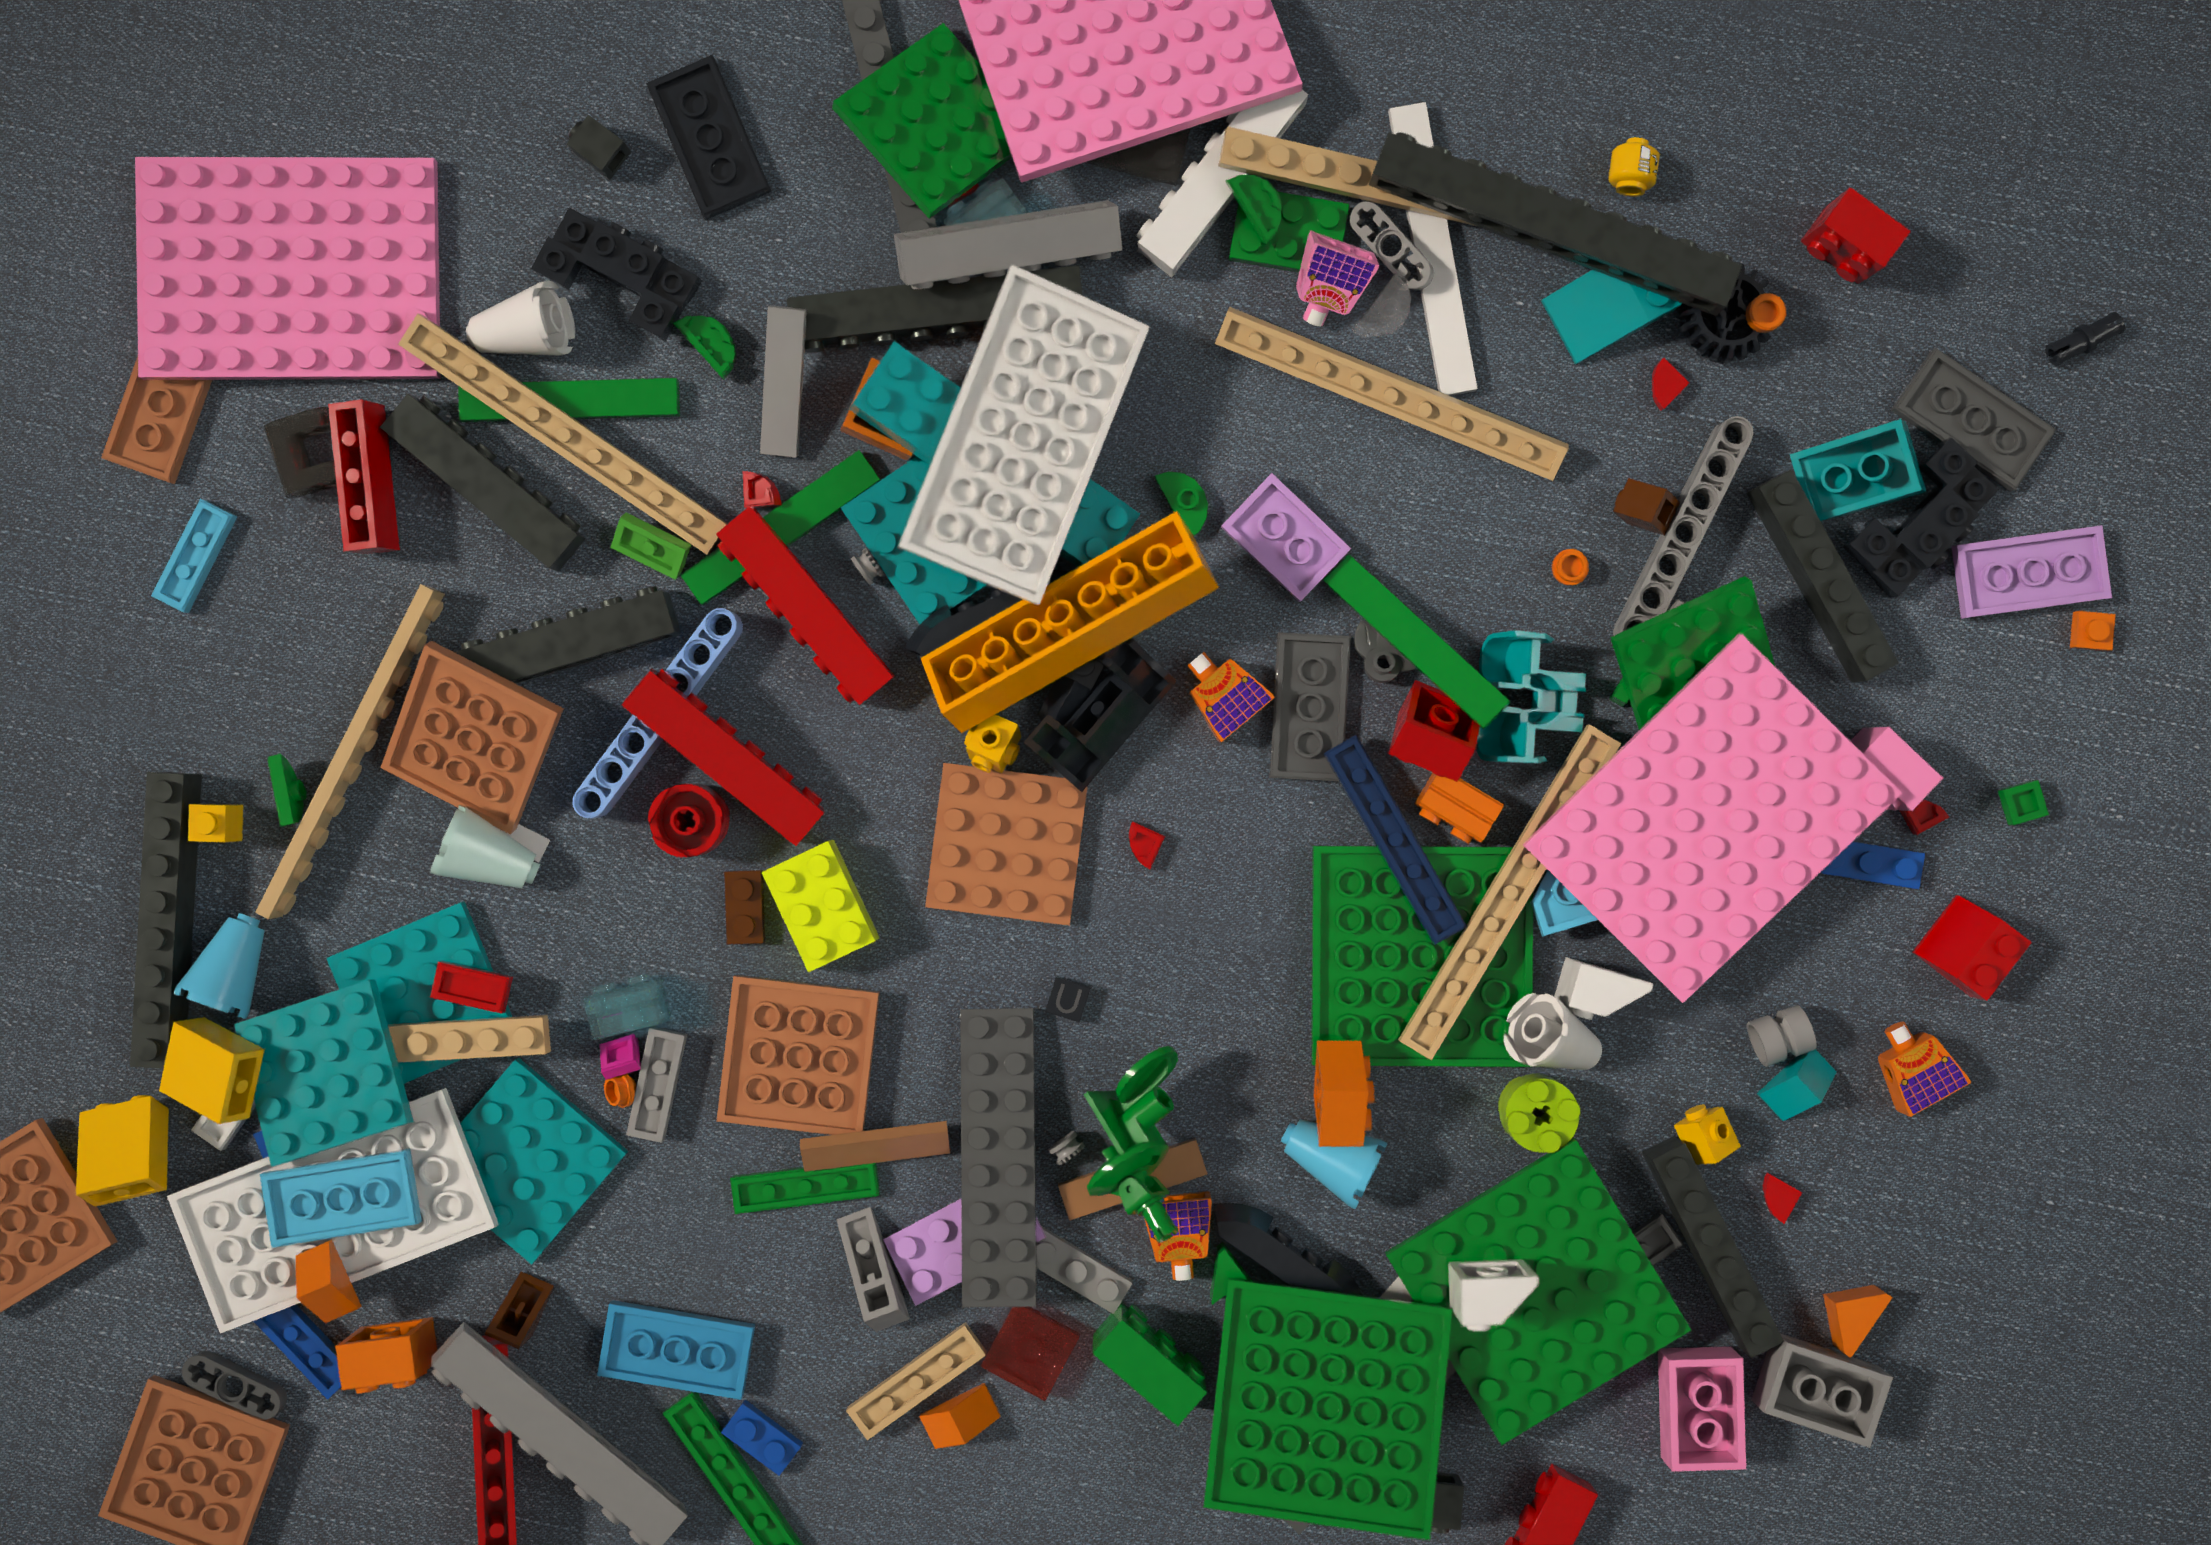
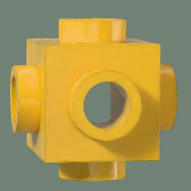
M995 714L977 726L970 728L965 737L964 744L966 745L969 759L972 760L971 764L974 767L987 773L994 770L1002 774L1006 765L1011 766L1016 760L1020 750V745L1017 744L1022 736L1018 724Z

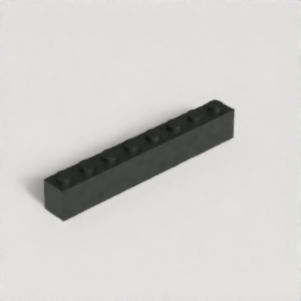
M1079 265L1028 271L1083 296ZM1007 273L999 277H970L969 281L962 283H948V280L933 281L934 286L926 289H912L911 285L907 286L905 284L788 297L787 306L807 309L804 353L820 352L824 350V346L838 344L840 349H851L859 347L862 341L874 340L877 345H887L897 342L896 338L907 336H911L913 341L932 339V334L943 332H947L949 337L968 335L970 329L983 328V331L985 330Z
M147 772L130 1067L164 1069L173 1022L188 1020L189 999L186 998L189 991L185 990L183 996L174 994L178 983L191 968L198 842L188 841L189 804L201 803L202 774Z

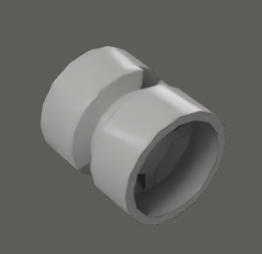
M1799 1005L1777 1011L1775 1019L1766 1015L1747 1023V1031L1752 1047L1759 1061L1765 1067L1785 1061L1790 1052L1794 1056H1799L1817 1048L1812 1025Z

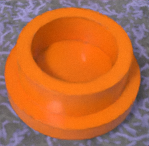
M1566 549L1559 552L1552 562L1553 576L1559 583L1567 586L1582 582L1589 571V563L1586 556L1576 549Z
M623 1074L605 1080L604 1094L611 1106L625 1108L632 1105L636 1091V1083L628 1074Z

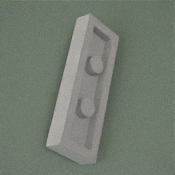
M653 1026L649 1028L626 1133L627 1136L660 1143L665 1141L687 1034Z
M1041 1226L1046 1238L1036 1243L1037 1269L1114 1314L1133 1281Z

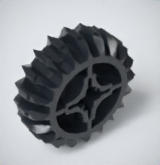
M1742 264L1727 304V314L1732 316L1728 320L1724 310L1715 316L1683 303L1680 305L1686 309L1677 312L1676 318L1686 320V323L1679 327V332L1686 333L1689 331L1691 337L1685 341L1686 345L1690 346L1695 342L1699 344L1696 355L1701 356L1709 350L1710 361H1716L1720 355L1724 363L1733 361L1734 356L1741 361L1748 357V351L1755 354L1761 349L1760 343L1769 341L1771 337L1769 333H1760L1751 327L1744 338L1726 340V335L1732 331L1733 326L1740 328L1743 325L1749 326L1746 320L1747 306L1743 303L1742 294L1749 303L1757 296L1765 294L1763 289L1769 284V280L1765 279L1760 283L1756 282L1755 278L1758 275V270H1752L1749 274L1745 275V265ZM1702 317L1711 322L1712 332L1706 327Z

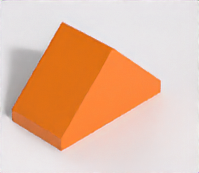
M332 1239L296 1255L297 1299L323 1322L328 1323L362 1307Z
M1875 1285L1823 1294L1833 1345L1852 1358L1893 1297Z
M983 1383L921 1413L919 1417L934 1448L938 1449L968 1443L999 1419L1001 1414L986 1384Z

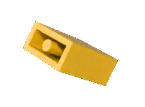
M205 1017L173 1022L159 1091L217 1124L250 1118L265 1049Z
M138 1095L132 1097L130 1101L117 1104L104 1103L97 1105L95 1109L79 1112L76 1195L97 1207L167 1190L169 1108L152 1096Z

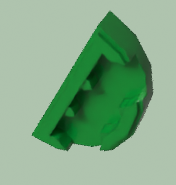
M1237 175L1225 180L1263 244H1267L1277 234L1281 221L1283 205L1278 191L1267 180L1255 175Z
M701 315L685 316L675 322L674 325L720 377L725 380L732 371L736 358L735 342L727 328L716 319Z
M1168 471L1155 475L1154 478L1173 513L1177 511L1193 536L1197 535L1207 519L1208 502L1204 490L1195 479L1184 473Z
M283 755L269 756L267 761L279 823L281 827L297 824L303 817V800L307 798L305 786L300 779H297L294 769Z

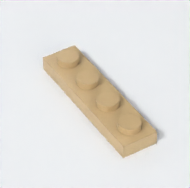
M965 1322L849 1405L846 1412L864 1437L869 1440L986 1356L987 1351Z

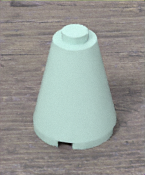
M459 805L441 842L440 853L436 855L430 873L450 878L522 888L524 882L533 883L540 864L534 862L535 853L467 807Z

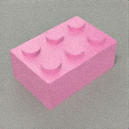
M1731 1346L1661 1348L1658 1350L1662 1460L1671 1471L1746 1469L1743 1358Z

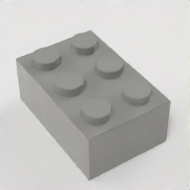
M1781 1334L1784 1342L1767 1351L1751 1401L1766 1414L1870 1448L1893 1377L1878 1365L1854 1357L1850 1358L1845 1354Z

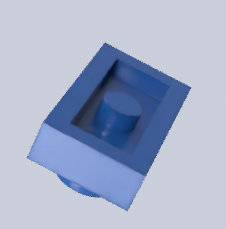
M747 1400L743 1401L721 1431L723 1435L778 1476H780L803 1444L802 1441Z

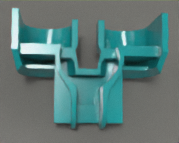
M1506 631L1492 633L1485 639L1480 652V674L1498 689L1524 688L1531 690L1532 701L1531 709L1521 710L1517 707H1506L1485 730L1479 727L1476 751L1480 759L1504 763H1541L1547 760L1545 756L1534 755L1535 730L1552 732L1583 731V718H1585V714L1576 713L1577 694L1586 692V674L1539 669L1541 644L1551 643L1554 640L1546 633Z

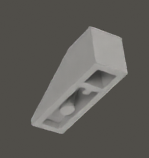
M868 1207L836 1219L864 1323L877 1332L909 1320L901 1285L873 1209Z

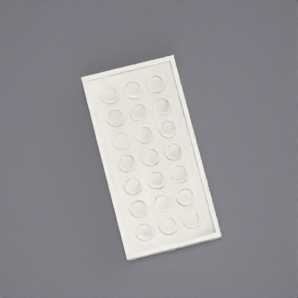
M1011 265L898 547L1025 601L1039 605L1150 326Z
M446 1088L409 1102L414 1120L413 1123L279 1166L271 1167L268 1156L167 1196L220 1334L301 1303L296 1295V1255L331 1239L349 1279L353 1283L499 1225ZM404 1149L411 1150L422 1222L415 1225L271 1248L260 1180L261 1173Z

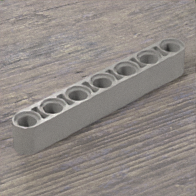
M1740 416L1731 417L1712 430L1678 498L1680 504L1665 536L1660 534L1614 626L1613 635L1625 631L1630 622L1638 625L1667 611L1752 441L1753 427L1747 419ZM1727 427L1735 429L1738 433L1739 439L1737 444L1730 443L1725 436ZM1711 459L1721 464L1722 474L1720 477L1711 474L1709 470ZM1694 492H1699L1705 497L1706 506L1703 510L1694 506L1692 502ZM1679 524L1684 525L1689 530L1690 537L1687 543L1681 542L1676 536V528ZM1662 557L1670 559L1673 563L1674 569L1670 576L1665 575L1660 570L1659 563ZM1646 589L1652 590L1657 596V604L1653 609L1647 607L1643 602V594Z

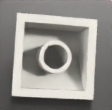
M1565 957L1554 997L1558 998L1573 1015L1592 1020L1594 1014L1606 1017L1651 992L1653 983Z
M1523 1259L1448 1262L1450 1307H1452V1311L1462 1326H1467L1469 1330L1484 1331L1489 1330L1490 1325L1502 1324L1538 1285V1276Z

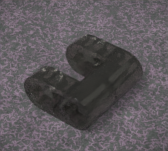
M328 407L309 409L264 425V431L286 498L302 497L337 486L334 460L311 466L304 444V439L331 431Z

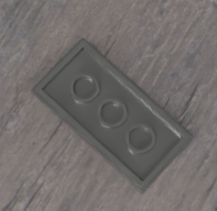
M1937 348L1930 351L1891 409L1893 413L1939 444L1943 440L1952 437L1978 462L1974 467L2010 492L2017 489L2057 430Z
M1277 633L1274 680L1275 698L1273 699L1269 778L1339 781L1324 753L1345 741L1351 636Z

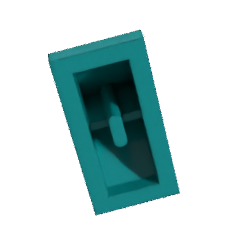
M1815 1049L1794 1058L1757 1095L1780 1120L1785 1121L1821 1103L1837 1072Z

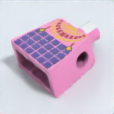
M1310 230L1296 286L1299 299L1309 303L1303 319L1312 325L1323 326L1329 310L1342 315L1349 314L1379 268L1375 254Z

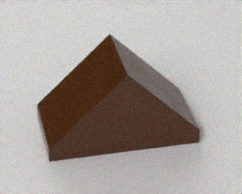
M521 1271L485 1331V1335L520 1349L533 1336L554 1285Z

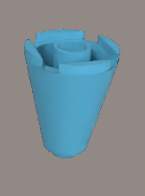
M241 913L238 914L237 919L228 917L178 983L174 994L183 996L185 990H187L189 994L186 999L226 1013H234L235 1008L241 1009L238 1017L247 1019L250 1012L265 930L258 928L260 920Z
M1300 1119L1297 1125L1290 1122L1281 1139V1142L1286 1144L1284 1152L1353 1209H1356L1359 1203L1358 1200L1353 1198L1354 1195L1362 1198L1382 1154L1376 1152V1150L1384 1152L1388 1144L1383 1140L1365 1136L1364 1147H1319L1316 1123Z

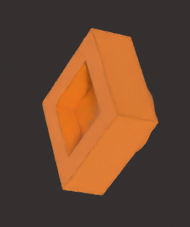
M2087 611L2073 612L2070 648L2112 651L2116 614Z

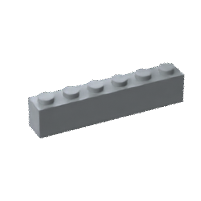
M1109 200L894 234L900 279L907 286L911 285L912 289L930 288L934 286L933 281L947 279L948 283H962L970 280L969 275L983 273L984 277H999L1005 275V270L1009 269L1011 265L1025 271H1035L1041 269L1042 263L1054 262L1057 266L1075 264L1076 258L1090 256L1091 260H1102L1110 258L1111 252L1122 251L1118 206Z

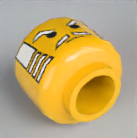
M1638 137L1629 138L1626 143L1620 144L1613 149L1609 182L1616 188V192L1624 196L1635 197L1645 194L1646 190L1651 189L1656 184L1660 158L1659 152L1655 147L1649 145L1648 140Z

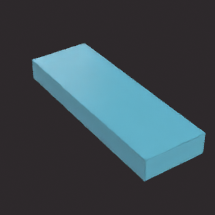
M200 499L151 596L184 613H189L238 516L206 500Z

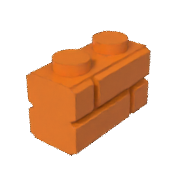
M1432 773L1415 801V805L1422 808L1419 813L1421 817L1437 826L1440 821L1445 822L1453 827L1450 834L1467 844H1470L1472 839L1476 842L1484 840L1504 804L1461 778L1456 782L1446 777H1439Z

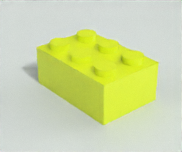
M834 840L827 841L761 872L808 972L880 938Z

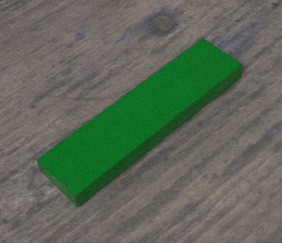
M877 1163L804 1172V1167L734 1175L730 1178L735 1214L880 1195Z

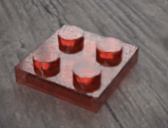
M1011 1307L984 1357L981 1367L1046 1401L1080 1338V1333L1032 1307Z

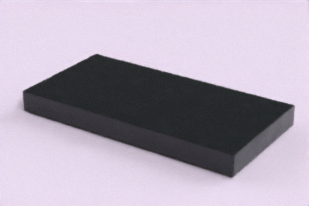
M713 55L646 83L705 220L772 192Z

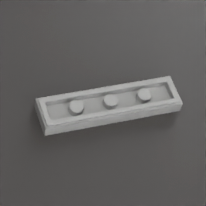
M768 306L760 454L796 458L799 453L807 309Z

